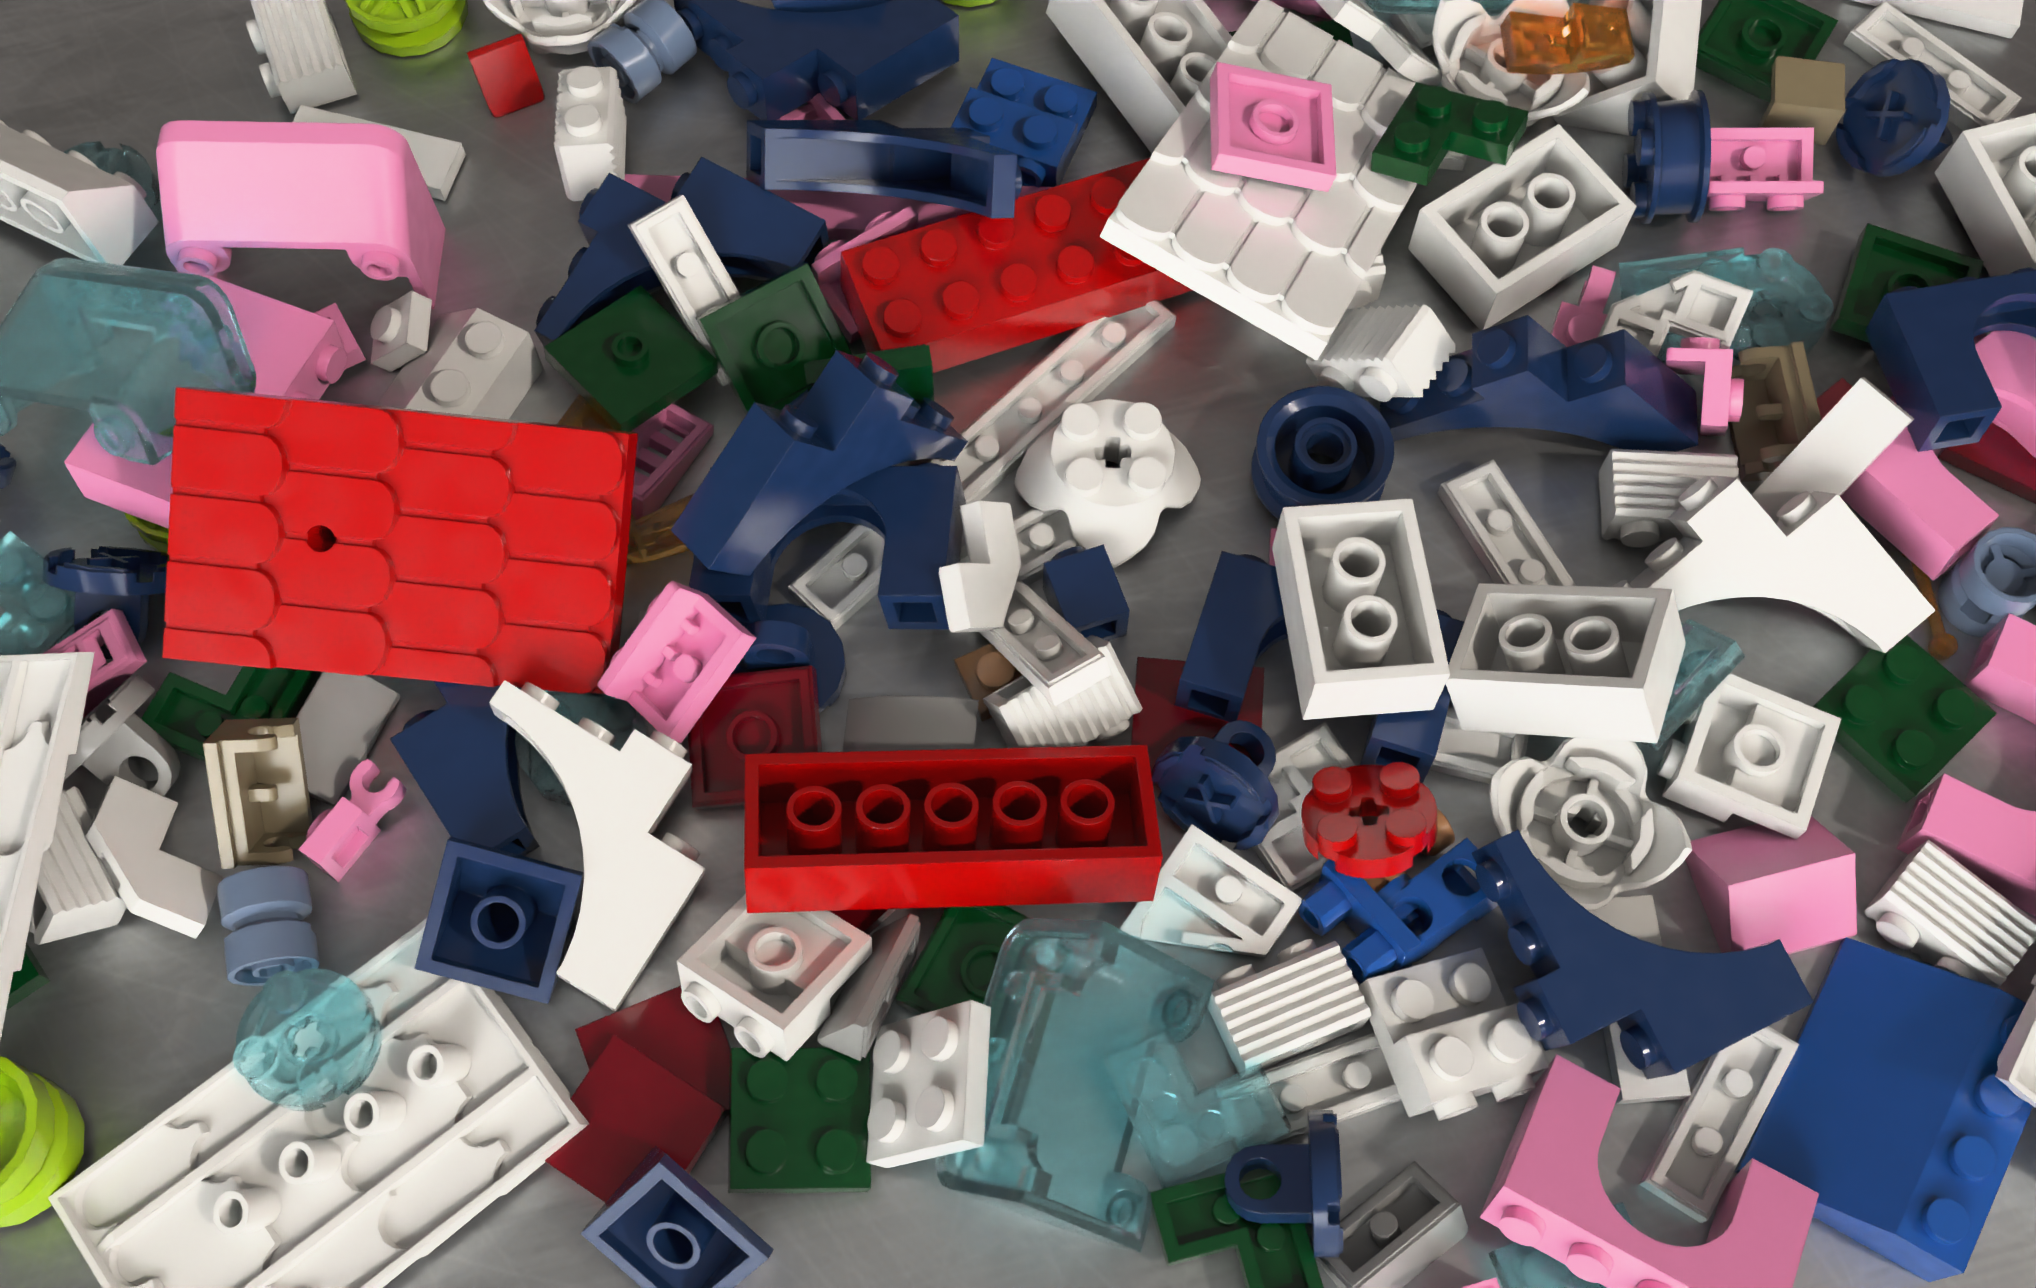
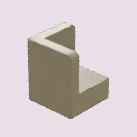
M1778 56L1772 65L1771 101L1758 124V128H1814V144L1825 145L1845 112V64Z

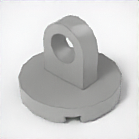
M132 675L81 724L76 754L68 756L64 781L79 766L83 765L107 786H109L114 776L162 796L173 786L179 777L181 766L177 752L163 737L134 713L155 691L139 675ZM140 756L151 761L157 769L158 780L146 781L135 776L129 768L128 758Z

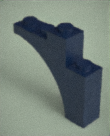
M674 0L675 11L688 26L696 46L710 56L719 68L728 71L727 88L733 101L740 108L748 109L761 120H777L813 99L819 93L830 105L840 108L854 120H862L959 62V15L938 0H892L870 7L835 12L782 11L759 7L737 0Z
M747 120L746 180L760 186L764 190L829 191L889 196L947 205L975 212L989 218H1014L1015 200L1020 196L1022 189V174L1017 164V154L990 145V136L969 128H900L882 120Z
M702 156L692 172L682 174L673 188L671 200L679 195H684L730 277L768 281L802 262L808 263L811 269L817 254L830 244L824 219L768 190L762 189L760 186ZM608 173L599 189L594 188L586 195L580 207L578 223L589 247H582L575 254L569 266L567 281L557 296L549 297L540 308L536 320L537 327L534 331L543 347L640 285L649 294L664 289L627 225L667 202L611 173Z
M1529 315L1472 333V349L1449 356V362H1443L1442 371H1436V380H1430L1429 388L1423 389V397H1392L1387 402L1380 401V413L1391 430L1393 442L1440 431L1483 427H1513L1578 435L1609 444L1619 449L1677 452L1698 446L1696 391L1629 332L1622 329L1566 347Z
M836 350L799 408L785 404L783 409L779 410L756 402L753 403L673 525L671 531L709 570L750 577L770 550L796 524L827 499L847 486L872 473L907 461L919 459L955 461L968 441L951 426L954 417L944 407L925 397L920 403H917L913 397L895 382L899 373L889 363L869 352L862 359Z
M433 681L447 704L437 710H426L412 717L404 725L403 731L390 738L391 742L451 837L526 856L540 847L535 839L528 822L521 794L519 763L522 736L495 716L489 703L500 686L487 687Z
M1518 829L1472 852L1477 863L1475 868L1476 878L1482 891L1492 902H1497L1510 927L1508 929V939L1514 953L1522 963L1530 965L1535 975L1534 978L1512 989L1519 1000L1517 1013L1521 1023L1534 1040L1540 1041L1544 1051L1571 1045L1617 1022L1622 1031L1620 1033V1043L1625 1055L1636 1068L1643 1071L1646 1079H1653L1677 1074L1814 1003L1780 939L1754 946L1744 951L1725 953L1688 952L1666 948L1640 940L1614 928L1590 913L1570 897L1549 876L1532 854Z

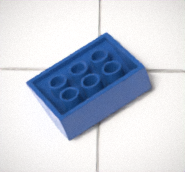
M1848 937L1844 938L1839 944L1815 996L1814 1003H1812L1795 1042L1799 1046L1745 1148L1735 1173L1738 1174L1753 1158L1818 1192L1819 1196L1813 1217L1928 1282L1963 1274L2033 1108L2031 1104L2020 1099L2007 1085L1995 1077L1998 1071V1057L2026 1002L1999 988Z

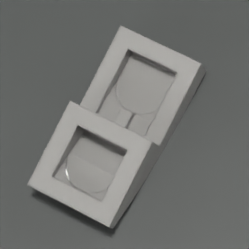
M877 696L849 699L842 752L974 749L979 700L936 696Z

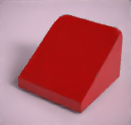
M521 33L467 52L479 88L493 117L507 115L542 102L545 99L543 88Z

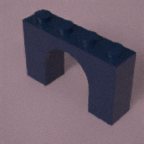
M2022 268L2010 274L1981 279L1964 277L1949 284L1924 288L1907 286L1884 295L1865 332L1897 405L1914 418L1907 428L1918 452L1979 442L2001 410L2002 405L1976 351L1974 337L1992 331H2014L2036 338L2035 268Z
M923 463L918 466H889L872 473L836 493L804 517L770 550L750 577L709 570L694 555L689 587L708 594L741 625L747 628L753 622L766 620L774 568L784 549L795 538L812 528L824 524L838 522L854 523L875 531L885 540L878 598L888 628L949 630L939 578V568L956 564L960 561L963 533L960 506L965 505L966 500L957 466Z
M1221 551L1180 678L1175 706L1228 722L1237 721L1256 662L1268 648L1288 638L1275 566L1267 564L1263 559L1254 555H1235ZM1436 609L1449 665L1464 621L1454 619L1446 612ZM1446 684L1434 710L1373 714L1360 765L1386 766L1393 762H1405L1418 770L1420 782L1423 783L1436 757L1451 699Z

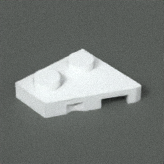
M1192 824L1161 868L1154 900L1138 902L1119 930L1122 934L1132 939L1266 958L1300 908L1302 898Z

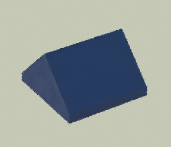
M450 837L447 840L414 969L549 1004L559 978L556 972L564 961L576 929L581 907L584 872Z
M657 1146L650 1151L580 1233L642 1288H734L767 1261L774 1250Z

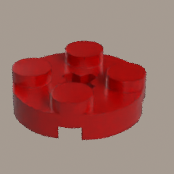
M1393 762L1386 766L1370 764L1346 768L1334 766L1323 768L1313 776L1312 789L1305 796L1302 803V832L1308 851L1317 860L1319 852L1325 858L1335 861V871L1350 877L1367 879L1400 874L1413 866V856L1422 852L1426 846L1428 853L1437 839V805L1430 789L1420 782L1418 770L1405 762ZM1377 816V824L1364 825L1361 817Z

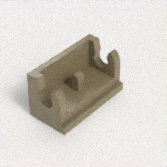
M1791 342L1787 346L1755 347L1738 352L1740 365L1732 366L1731 378L1744 379L1742 414L1739 422H1728L1734 452L1738 457L1737 465L1741 482L1765 481L1821 421L1803 342Z
M299 718L224 720L203 742L221 869L291 862L294 860L292 849H299L306 841L307 831L313 822Z

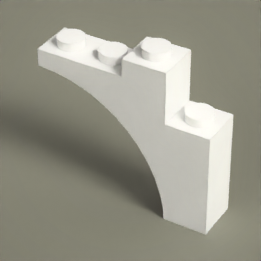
M1710 476L1703 477L1687 488L1679 497L1678 501L1682 506L1668 518L1684 536L1681 540L1678 541L1677 538H1671L1665 541L1645 559L1648 568L1630 583L1627 580H1622L1611 586L1673 589L1678 611L1713 600L1735 597H1767L1790 600L1811 608L1834 621L1851 634L1861 646L1886 653L1936 611L1838 494L1814 491L1811 494L1808 491L1802 492L1790 499L1779 509L1776 514L1779 521L1775 524L1737 478L1716 476L1713 480Z
M504 680L489 702L494 715L524 737L551 767L567 794L580 829L584 863L581 909L573 939L564 961L556 974L565 982L617 1012L704 877L705 868L696 863L701 854L697 849L668 832L662 840L652 836L691 776L692 764L683 759L687 750L681 744L656 730L652 732L650 737H647L634 729L619 751L612 747L616 740L612 733L588 718L582 717L577 725L555 711L560 703L541 688L526 682L520 690Z

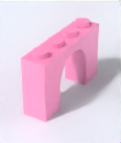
M202 273L169 318L187 356L248 378L256 384L254 393L319 400L328 386L340 379L348 358L334 320ZM99 413L64 461L83 496L169 529L170 494L173 492V487H171L173 438L155 434Z
M1992 331L1988 335L1985 333L1974 337L1976 351L2002 405L2001 410L1992 423L2007 431L2036 458V340L2027 334L2014 331ZM1891 396L1890 399L1896 403L1894 396ZM1907 427L1840 496L1842 500L1933 581L1962 559L1988 532L1999 517L1998 513L1942 465L1933 450L1918 452Z
M2009 613L1982 638L1964 685L1978 697L2023 717L2036 725V625ZM1944 773L1918 794L1896 849L1909 854L1929 839L2019 909L2036 916V811L2024 810L2007 804Z
M1556 1054L1548 1065L1549 1067L1545 1069L1535 1083L1536 1088L1529 1094L1479 1218L1500 1228L1501 1232L1510 1240L1521 1245L1532 1246L1565 1264L1577 1277L1589 1282L1600 1283L1607 1288L1793 1287L1819 1196L1818 1192L1752 1158L1726 1185L1719 1199L1705 1244L1682 1247L1665 1244L1648 1237L1629 1224L1615 1209L1605 1193L1599 1176V1147L1621 1088Z

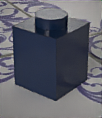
M1104 544L1087 550L1082 546L1071 547L1057 553L1051 561L1044 563L1043 591L1048 604L1085 638L1094 635L1107 641L1127 635L1130 610Z

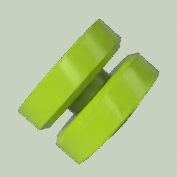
M0 1056V1228L23 1224L52 1206L48 1197L74 1178L84 1154L85 1123L72 1096L55 1082L40 1074L30 1072L24 1066Z

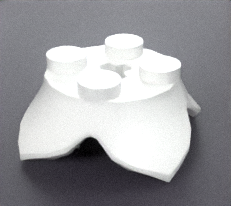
M483 0L486 7L499 20L524 36L529 48L533 52L538 54L558 53L567 55L588 51V43L612 23L621 26L625 13L637 1Z
M1440 0L1435 14L1432 40L1434 52L1441 69V83L1444 88L1484 100L1499 101L1507 106L1529 111L1526 127L1533 125L1541 118L1557 115L1573 107L1587 96L1590 89L1589 76L1581 66L1569 64V56L1575 42V22L1567 0H1514L1496 16L1488 15L1481 4L1471 0Z
M1104 399L1085 404L1076 403L1067 407L1063 412L1062 420L1038 438L1027 450L1017 470L1014 488L1032 507L1041 511L1058 509L1064 511L1068 516L1072 534L1082 547H1085L1086 550L1104 544L1112 567L1115 568L1145 548L1155 534L1159 516L1165 508L1180 509L1191 503L1199 490L1201 478L1198 468L1187 448L1162 424L1161 413L1154 405L1146 402L1133 403L1115 399ZM1106 461H1111L1120 466L1114 469L1105 467Z
M1569 737L1561 743L1547 760L1540 762L1529 757L1513 759L1498 769L1490 780L1489 796L1492 816L1501 837L1518 829L1532 854L1549 876L1570 897L1588 911H1595L1606 906L1613 896L1620 892L1646 888L1663 881L1684 862L1692 851L1690 838L1681 819L1669 807L1652 802L1647 797L1645 788L1648 770L1643 754L1635 742ZM1574 817H1580L1587 821L1585 831L1593 832L1594 835H1588L1586 838L1581 837L1573 832L1569 823Z

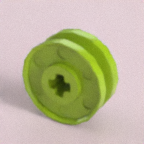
M344 0L349 9L352 24L362 41L378 52L398 57L425 55L445 46L461 31L468 15V0Z

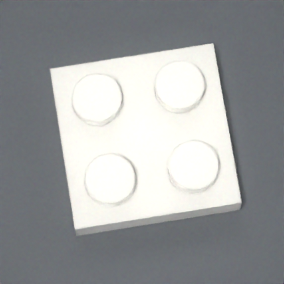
M968 1000L881 1026L876 1036L873 1050L874 1066L870 1113L867 1122L866 1163L891 1168L984 1146L991 1007Z

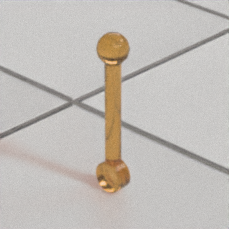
M1911 561L1919 591L1936 610L1927 617L1933 638L1929 641L1928 650L1935 659H1949L1957 652L1958 642L1954 636L1945 631L1930 578Z

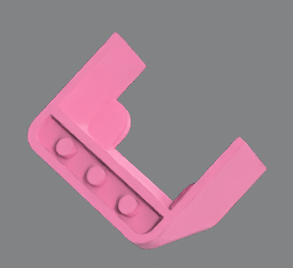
M193 120L171 121L161 127L156 148V160L166 254L190 290L202 273L217 278V273L229 268L232 257L231 248L346 250L352 263L372 279L388 281L396 277H407L414 292L431 299V309L435 308L446 228L407 140L397 131L378 124Z

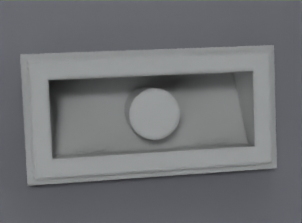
M322 672L296 717L299 718L310 797L333 807L342 797H345L350 788L349 783L353 770L367 758L401 697L399 693L367 675L357 676Z
M908 914L875 931L871 935L872 954L845 982L831 1009V1015L825 1020L817 1036V1042L820 1045L861 1061L862 1057L866 1058L917 955L921 927L918 916Z
M1414 1161L1340 1221V1227H1343V1253H1340L1339 1257L1315 1258L1338 1288H1403L1465 1237L1469 1228L1461 1204Z

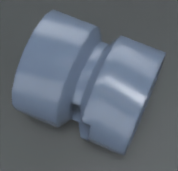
M641 0L625 13L623 17L625 26L621 27L612 23L587 45L589 55L595 67L611 66L617 70L621 97L630 103L637 104L662 82L661 72L672 75L697 53L696 42L688 26L675 9L665 0Z
M2011 527L1995 529L1984 535L1940 582L1937 591L1938 602L1945 618L1959 631L1974 637H1984L2009 613L2021 618L2036 605V535L2021 528Z
M292 866L258 867L235 873L218 883L217 895L220 922L223 927L233 931L224 938V957L228 981L244 986L278 984L306 976L318 968L320 962L316 934L311 930L310 923L302 921L311 914L313 909L309 878L303 869Z

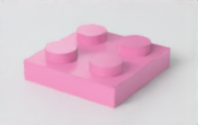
M1221 62L1216 63L1210 77L1211 170L1328 192L1337 176L1332 85Z

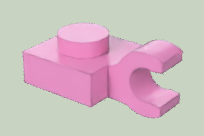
M1593 265L1588 281H1585L1578 306L1562 301L1556 313L1550 334L1566 347L1597 338L1607 317V314H1604L1603 311L1616 272Z
M369 759L359 763L351 774L349 784L352 796L350 801L342 797L332 809H327L319 814L307 831L306 841L299 848L314 865L338 883L381 832V829L376 825L389 810L398 806L406 794V787L395 777L387 783L383 790L369 792L370 784L381 772L375 763Z

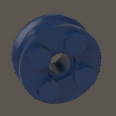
M1693 90L1688 100L1657 101L1653 92H1645L1640 100H1631L1628 109L1629 136H1634L1633 153L1624 154L1622 181L1624 188H1631L1630 200L1636 205L1631 218H1638L1641 224H1650L1654 215L1685 214L1688 222L1697 223L1700 221L1705 209L1711 168V125L1706 96L1702 90Z
M1314 386L1296 390L1279 399L1267 411L1260 424L1251 462V477L1254 489L1262 504L1279 520L1283 507L1379 501L1394 460L1393 436L1382 414L1370 402L1353 392L1330 386ZM1314 453L1319 456H1330L1335 463L1328 465L1319 464L1312 460L1309 455Z

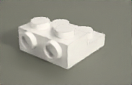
M1718 668L1713 670L1700 688L1690 685L1682 698L1675 718L1676 721L1686 724L1681 742L1675 739L1670 740L1657 768L1656 774L1668 779L1662 797L1722 822H1725L1732 814H1736L1797 840L1807 830L1841 718Z
M745 893L677 960L682 990L681 999L686 1008L699 1020L710 1023L718 1016L732 1025L736 1039L752 1055L763 1058L771 1051L787 1062L831 1015L830 998L872 954V937L830 911L747 913Z
M1482 947L1369 978L1358 986L1359 991L1364 995L1365 1003L1370 1008L1371 1017L1369 1020L1408 1117L1434 1110L1439 1121L1449 1119L1476 1108L1478 1104L1475 1097L1493 1092L1497 1102L1518 1097L1534 1090L1536 1086L1532 1077L1549 1067L1539 1042L1529 1035L1519 1019L1517 1013L1518 1003L1506 1005Z

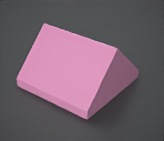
M1812 816L1810 817L1807 830L1797 840L1760 824H1754L1690 841L1692 851L1685 861L1721 953L1744 951L1748 948L1780 939L1786 952L1792 954L1838 942L1846 937L1853 938L1857 935L1855 853Z

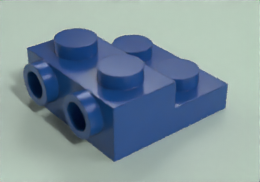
M991 58L977 89L970 87L951 128H969L990 136V145L1017 154V164L1022 174V186H1035L1038 188L1040 186L1055 187L1061 185L1097 106V92Z

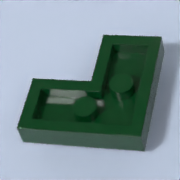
M1416 82L1372 151L1371 171L1428 186L1448 151L1506 166L1526 131L1529 111L1507 106L1499 101L1484 100L1449 91L1441 86H1430Z
M243 666L226 695L169 672L141 719L174 749L205 762L203 742L224 720L296 718L322 672L278 667L267 669Z
M1262 1168L1249 1171L1240 1182V1187L1245 1194L1259 1200L1272 1197L1281 1186V1182L1276 1174ZM1225 1173L1149 1192L1148 1199L1167 1266L1235 1248L1246 1288H1324L1315 1257L1313 1256L1305 1223H1257L1247 1221L1236 1214L1228 1203L1224 1182Z

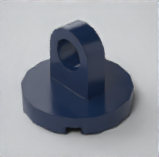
M1895 58L1882 61L1865 72L1847 93L1845 98V109L1847 110L1843 117V124L1839 122L1837 124L1836 139L1840 154L1853 168L1882 178L1903 174L1921 163L1924 159L1934 160L1953 144V137L1946 126L1949 118L1951 98L1945 79L1932 66L1910 58L1902 61Z
M99 546V549H91V558L75 559V549L72 550V547L51 551L44 557L43 581L49 586L75 592V632L95 620L101 610H111L113 608L123 611L140 645L145 639L148 628L149 595L166 593L167 561L169 559L168 556L161 555V552L112 546ZM104 643L100 648L105 659H113L106 643Z
M785 603L768 605L766 620L753 622L747 626L746 629L756 637V640L731 674L812 665L817 673L819 713L828 705L830 708L840 696L847 672L843 643L828 620L810 608Z
M1242 720L1229 722L1212 739L1204 736H1182L1165 747L1151 771L1152 782H1158V786L1161 789V793L1157 797L1161 807L1182 830L1187 832L1193 824L1219 843L1222 840L1237 843L1233 848L1234 850H1247L1262 843L1279 815L1278 796L1268 779L1276 762V750L1267 733L1252 722ZM1229 743L1244 747L1249 752L1252 760L1229 746Z
M1308 1110V1144H1259L1243 1148L1234 1154L1226 1167L1224 1178L1225 1191L1228 1203L1233 1210L1247 1221L1257 1223H1311L1313 1256L1339 1257L1340 1253H1343V1227H1340L1339 1214L1342 1181L1337 1114H1333V1110ZM1253 1169H1267L1276 1174L1281 1182V1186L1277 1193L1270 1198L1254 1199L1245 1194L1240 1187V1182L1244 1175Z

